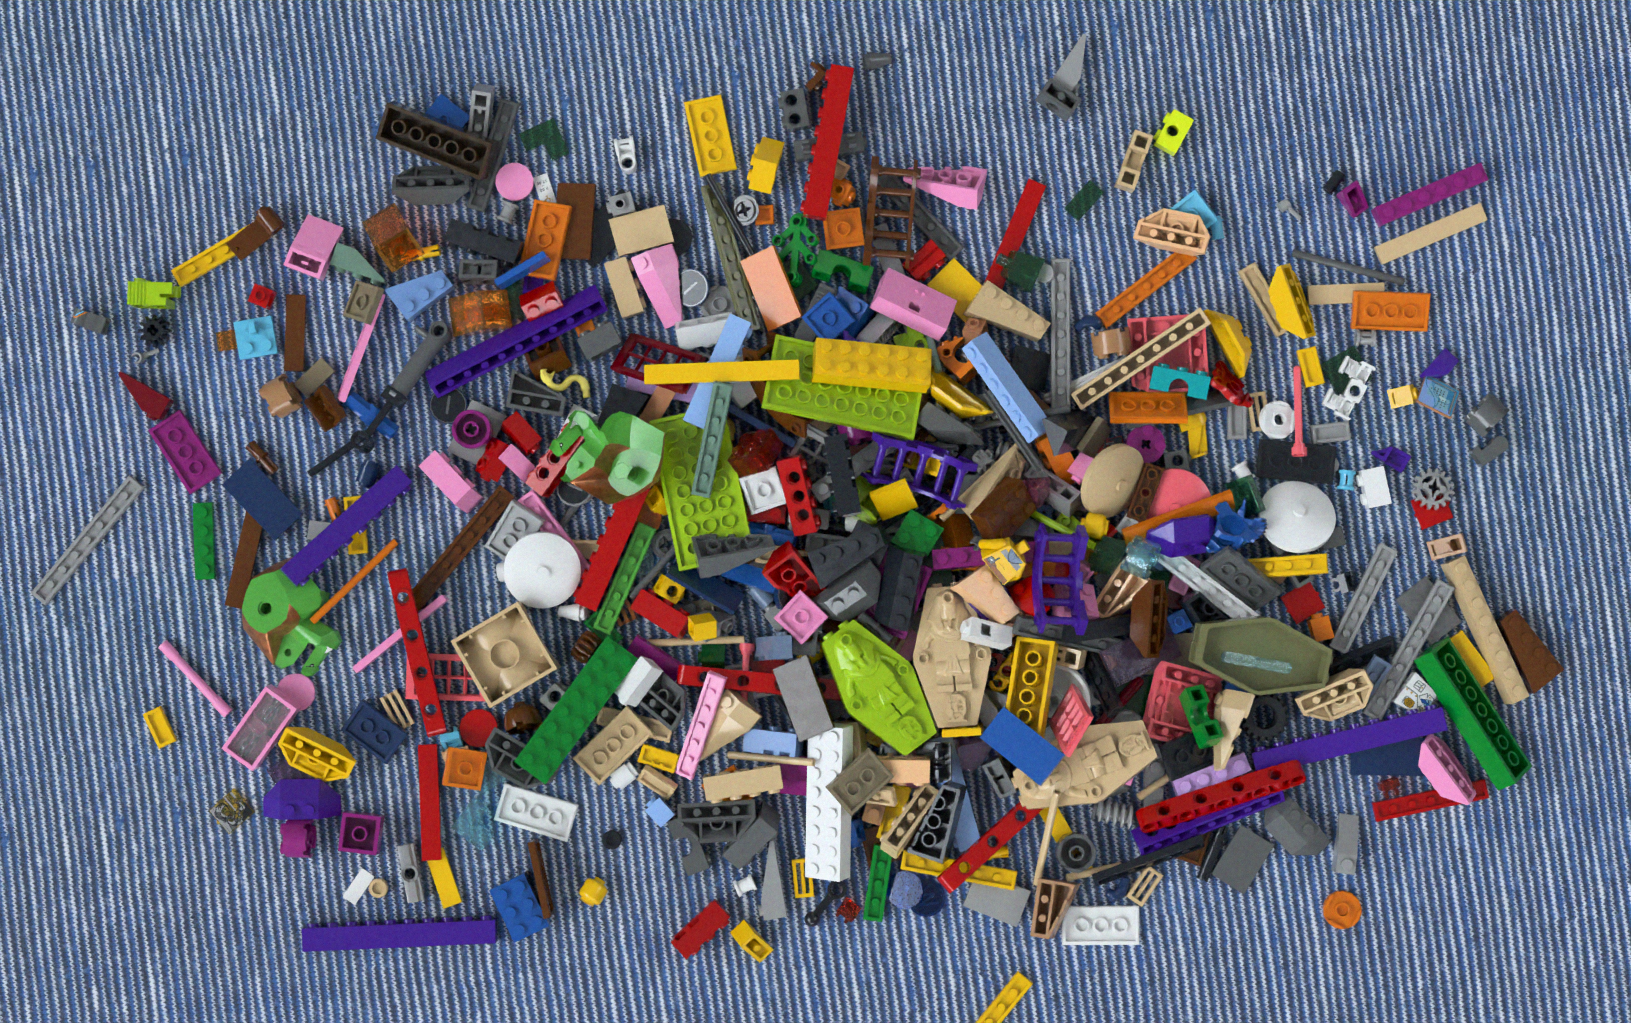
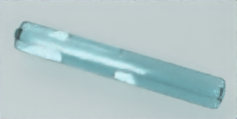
M1223 651L1221 655L1222 661L1225 663L1289 674L1292 670L1291 664L1288 662L1230 651Z

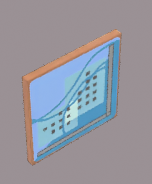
M1425 377L1416 402L1451 419L1460 391L1433 377Z

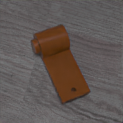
M270 206L259 208L256 211V220L226 243L240 261H243L285 226V223Z

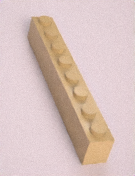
M1198 308L1071 393V396L1081 410L1210 325L1211 322L1202 309Z
M1459 556L1441 564L1449 585L1455 588L1453 591L1454 596L1482 657L1492 672L1493 681L1504 704H1514L1529 697L1528 691L1466 556Z

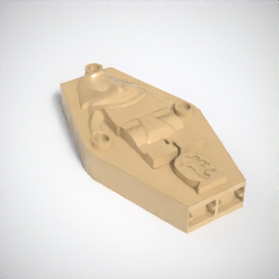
M952 582L948 587H942V583L931 584V588H927L913 652V664L938 728L977 725L991 661L990 647L961 640L960 626L962 622L970 617L978 618V615L961 595L950 589L958 582Z
M1143 720L1089 725L1071 757H1067L1064 754V758L1042 786L1038 785L1018 768L1012 772L1014 777L1011 778L1015 789L1019 788L1021 795L1018 798L1022 807L1026 806L1028 810L1049 808L1054 789L1061 792L1058 807L1097 804L1111 796L1154 762L1158 756ZM1056 738L1050 742L1063 753Z

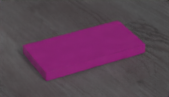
M178 410L148 430L189 494H193L223 474L182 410Z

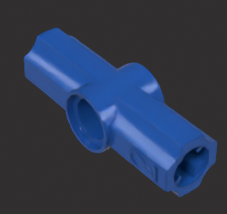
M353 392L344 403L368 426L380 411L378 407L368 403L356 392ZM385 416L376 430L390 440L400 427Z
M749 522L751 534H769L772 536L774 544L780 546L788 540L794 547L797 544L798 536L794 537L793 531L779 529L777 526Z

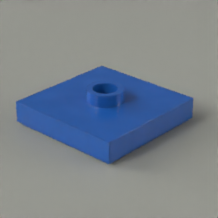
M442 94L439 95L426 112L428 115L461 128L468 124L470 117Z
M831 291L802 316L803 320L819 338L836 339L856 321Z

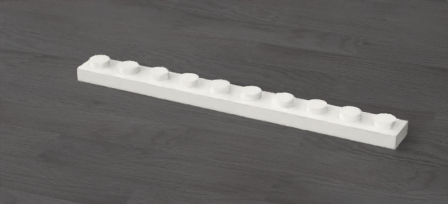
M1125 514L1115 528L1123 535L1121 529L1139 522L1126 517L1127 514ZM1144 542L1136 545L1193 590L1200 591L1231 619L1260 616L1183 556L1170 558L1146 548Z

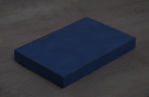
M365 699L361 700L341 729L343 733L384 764L389 763L409 735V732Z

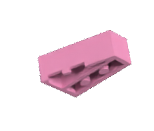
M434 450L419 467L454 505L468 514L484 497L474 488L475 485L471 480L465 479L461 475L463 472L456 465L452 466L449 463L451 459L444 452L439 454Z

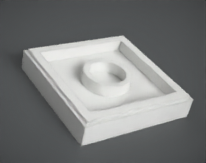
M776 466L739 478L751 515L786 503Z

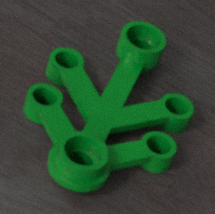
M802 213L794 214L789 221L790 226L781 235H775L772 239V243L775 246L782 247L785 244V240L793 234V239L779 252L782 263L791 253L790 271L787 273V277L792 287H798L803 280L802 275L798 273L799 253L801 252L805 256V262L810 265H814L818 261L817 255L812 253L801 241V233L807 237L806 241L811 246H817L820 241L819 237L813 234L807 227L808 219L803 217ZM815 237V241L811 243V239Z

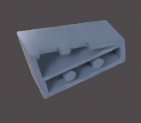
M787 631L775 632V636L752 638V644H755L753 661L793 658L792 636L787 635Z

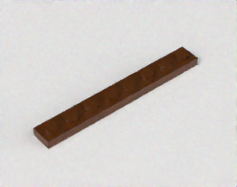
M499 485L412 589L418 613L505 511L511 500L515 499V496L503 486ZM407 595L403 601H407L409 596Z

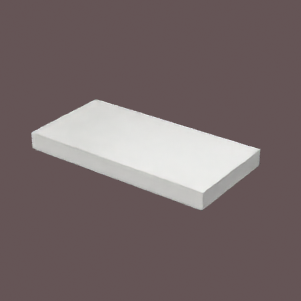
M505 782L494 820L568 842L579 805Z
M1070 906L1062 921V945H1139V906Z

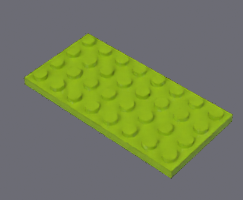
M776 334L771 360H799L800 380L766 381L761 408L865 431L878 432L911 441L914 440L922 393L811 382L814 342Z
M686 413L649 421L651 426L665 433L664 458L660 479L680 572L697 568L691 537L710 533L717 534V537H728V534H735V537H745L747 534H751L728 419L726 420L710 498L691 494L704 430L683 421Z

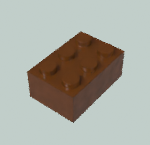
M1006 476L970 515L983 539H1005L1007 537L1010 538L1034 513L1037 507L1023 481Z

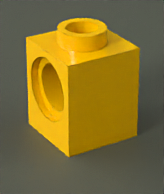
M661 574L652 590L672 603L677 604L684 597L686 588ZM674 586L673 592L667 594L668 588Z

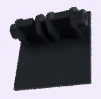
M925 741L916 748V755H925L930 758L931 780H935L936 783L952 781L951 743Z

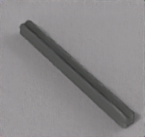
M990 389L983 394L984 398L1035 472L1044 469L1043 463L1000 405Z

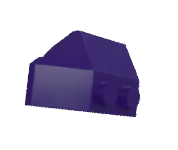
M1208 514L1171 519L1160 524L1155 529L1148 530L1144 546L1170 558L1206 553V547L1213 536L1217 521Z
M321 778L281 779L263 797V815L278 820L323 819L341 815V795L335 792Z

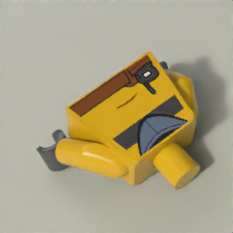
M974 536L970 544H975L973 550L978 551L982 549V560L1003 585L1021 578L1026 565L1023 554L1031 549L1026 540H1022L1015 545L1009 537L1005 539H982L980 536Z

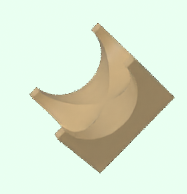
M521 601L514 603L451 640L452 645L489 708L495 707L527 686L561 668L559 662L552 656L540 638L527 613L526 606Z

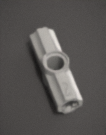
M414 843L399 845L397 849L408 903L425 900L420 876L421 869L418 866ZM408 868L415 870L414 878H410L407 875L406 871Z

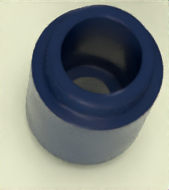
M364 459L356 478L359 486L369 489L370 485H375L379 472V463Z

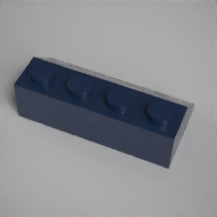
M677 559L666 575L669 579L731 615L735 614L745 596L742 593V588L735 584L732 587L727 585V580L719 575H716V577L700 578L697 568L680 572Z

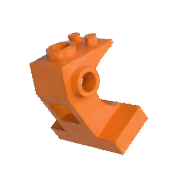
M954 336L953 341L946 340L940 343L939 347H937V352L941 363L965 386L978 373L970 360L967 363L956 360V351L964 344L963 337L958 338V336Z

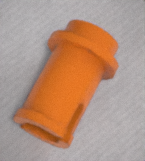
M336 497L324 500L326 503L324 506H327L332 522L336 519L335 513L337 517L342 514L338 505L339 500H336Z

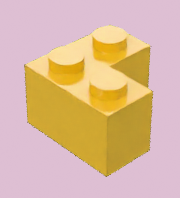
M762 136L760 144L756 143L750 162L753 169H749L747 180L750 181L749 189L771 194L785 142Z

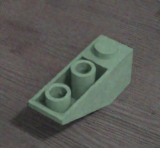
M337 242L330 261L334 271L345 274V271L352 273L354 278L363 280V277L371 279L370 283L374 285H387L388 282L358 250Z

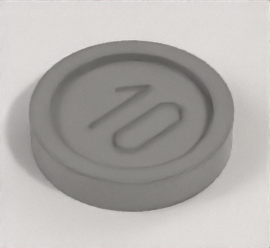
M1043 264L1038 268L1037 279L1040 282L1050 283L1054 279L1055 270L1051 265Z

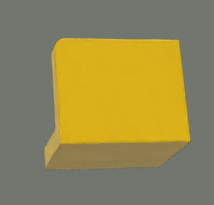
M655 485L648 492L645 501L652 512L667 515L662 486Z
M711 613L688 616V634L695 642L716 638L717 621Z

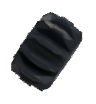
M152 315V319L148 316L145 317L147 323L140 322L143 329H138V333L143 334L140 340H146L145 345L149 346L152 344L155 348H157L158 342L162 346L165 345L163 339L170 340V337L166 336V334L172 333L171 329H166L170 323L164 322L165 318L162 316L158 318L157 315ZM155 328H157L158 333L155 332V334H153L152 329L155 330Z

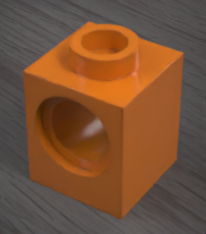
M1322 612L1311 615L1312 619L1307 620L1311 638L1317 642L1334 638L1329 615H1323Z

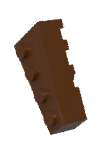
M1509 609L1495 621L1505 644H1507L1511 652V657L1517 665L1518 672L1521 678H1523L1528 693L1535 694L1564 670L1516 609Z

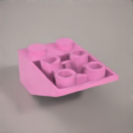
M308 214L289 249L283 265L324 281L337 242L339 243L344 228Z

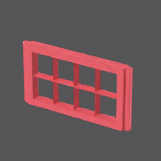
M428 653L433 675L435 660L447 661V675H434V679H446V693H438L440 700L485 701L481 693L467 694L468 680L473 679L471 676H468V670L465 665L463 676L451 675V661H462L458 654ZM407 657L405 699H418ZM451 679H463V694H450Z
M1073 683L1049 721V725L1063 753L1067 757H1071L1094 718L1079 688Z

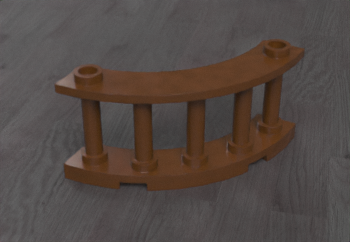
M872 156L863 265L870 266L871 258H875V256L905 259V269H909V261L914 259V250L910 249L916 179L920 180L921 168H918V160H914L913 169L891 168L879 165V157ZM878 176L912 177L911 189L881 187V185L877 184ZM883 194L910 197L909 211L879 209L878 206H875L876 196ZM882 216L909 219L908 232L877 230V228H874V218ZM876 238L907 240L906 251L876 249V247L872 246V240H876Z
M773 331L766 334L767 345L757 351L743 347V361H761L760 358L769 353L771 359L776 334H781ZM750 381L756 396L762 404L766 381ZM766 409L783 427L804 439L807 437V425L815 420Z

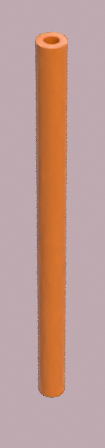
M392 539L325 603L310 620L316 624L380 563L398 543Z

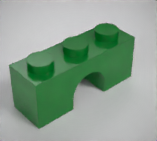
M819 249L818 261L814 264L811 274L812 278L829 283L834 273L841 272L849 278L847 289L866 294L874 267L863 265V262L854 261L848 256H839L832 251Z
M1203 684L1185 688L1179 696V700L1199 749L1217 745L1224 735L1218 720H1211L1208 716L1207 705L1210 700Z

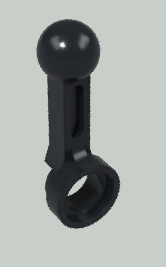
M831 881L828 884L827 895L814 911L808 912L805 915L804 921L809 927L817 926L820 921V915L834 899H841L845 896L847 887L843 881ZM834 884L842 886V892L839 895H834L831 891Z

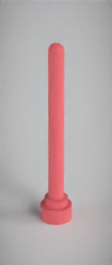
M1295 366L1293 368L1295 443L1291 448V453L1293 457L1307 456V447L1303 443L1301 367Z
M740 643L739 651L743 655L742 671H749L750 655L755 651V644ZM741 676V686L748 685L749 678ZM740 691V695L748 702V692Z

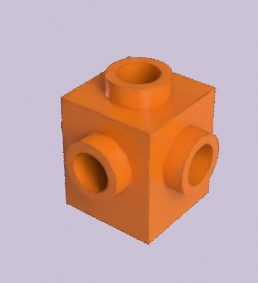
M834 178L830 197L831 203L839 207L842 205L848 207L855 200L856 189L852 186L851 181L842 178V180Z

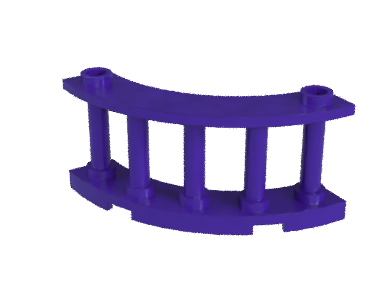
M873 432L871 439L877 442L879 446L872 473H861V476L866 478L868 483L878 485L879 483L889 485L901 480L899 477L906 453L913 451L919 453L920 460L913 482L907 481L910 489L946 504V507L949 509L957 510V507H966L965 503L958 500L965 473H968V471L976 472L977 463L961 455L958 458L949 455V450L925 442L907 439L904 441L895 439L896 437ZM889 447H895L899 450L892 477L880 474L886 449H889ZM930 457L940 460L939 462L941 463L934 489L921 485L926 463ZM948 465L956 467L958 471L951 496L941 492Z
M1040 523L1038 531H1035L1032 597L1035 614L1034 625H1037L1040 634H1043L1046 624L1071 625L1074 627L1076 635H1084L1089 620L1084 600H1080V590L1083 589V572L1080 571V561L1085 558L1089 536L1084 525H1077L1075 533L1073 532L1072 534L1047 533L1044 523ZM1046 541L1072 542L1071 553L1068 555L1044 554ZM1043 561L1068 563L1070 565L1069 575L1067 577L1042 576ZM1042 584L1067 585L1069 587L1068 599L1043 598ZM1044 606L1068 607V609H1071L1072 617L1047 616Z

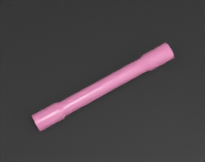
M168 640L158 647L203 693L224 718L231 713L232 709L192 669Z

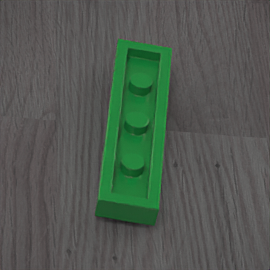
M193 503L195 580L216 579L214 503Z
M874 843L863 920L882 922L892 856L880 849L881 844Z

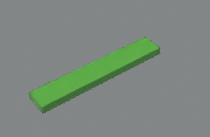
M638 522L593 628L611 635L657 529Z

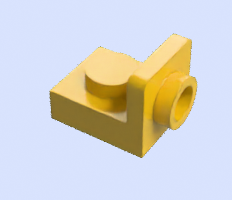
M1413 384L1387 390L1391 409L1417 403L1416 400L1419 392Z

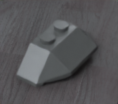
M414 166L399 175L393 176L391 191L412 205L453 204L469 191L470 176L446 166Z
M869 559L811 600L828 616V619L840 622L850 621L878 602L881 572Z
M662 672L639 704L671 732H674L685 714L687 691L665 672Z
M494 727L485 743L492 771L524 789L543 785L541 781L514 762L526 744ZM561 764L559 765V767L547 783L553 782L555 776L557 775L559 769L562 766Z
M1283 791L1284 802L1264 809V827L1290 855H1318L1331 841L1297 803Z
M755 799L722 801L719 803L677 804L678 824L699 844L738 841L756 820Z

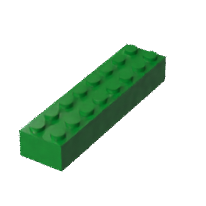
M607 636L514 762L543 784H546L638 658Z
M1449 636L1433 643L1414 660L1418 669L1426 678L1428 685L1437 695L1438 700L1446 709L1449 717L1457 726L1460 734L1468 743L1471 751L1475 754L1497 790L1499 791L1516 784L1532 767L1531 763Z

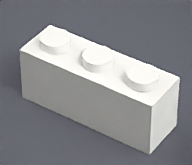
M732 312L675 322L679 348L691 351L695 347H711L717 344L729 314H732Z

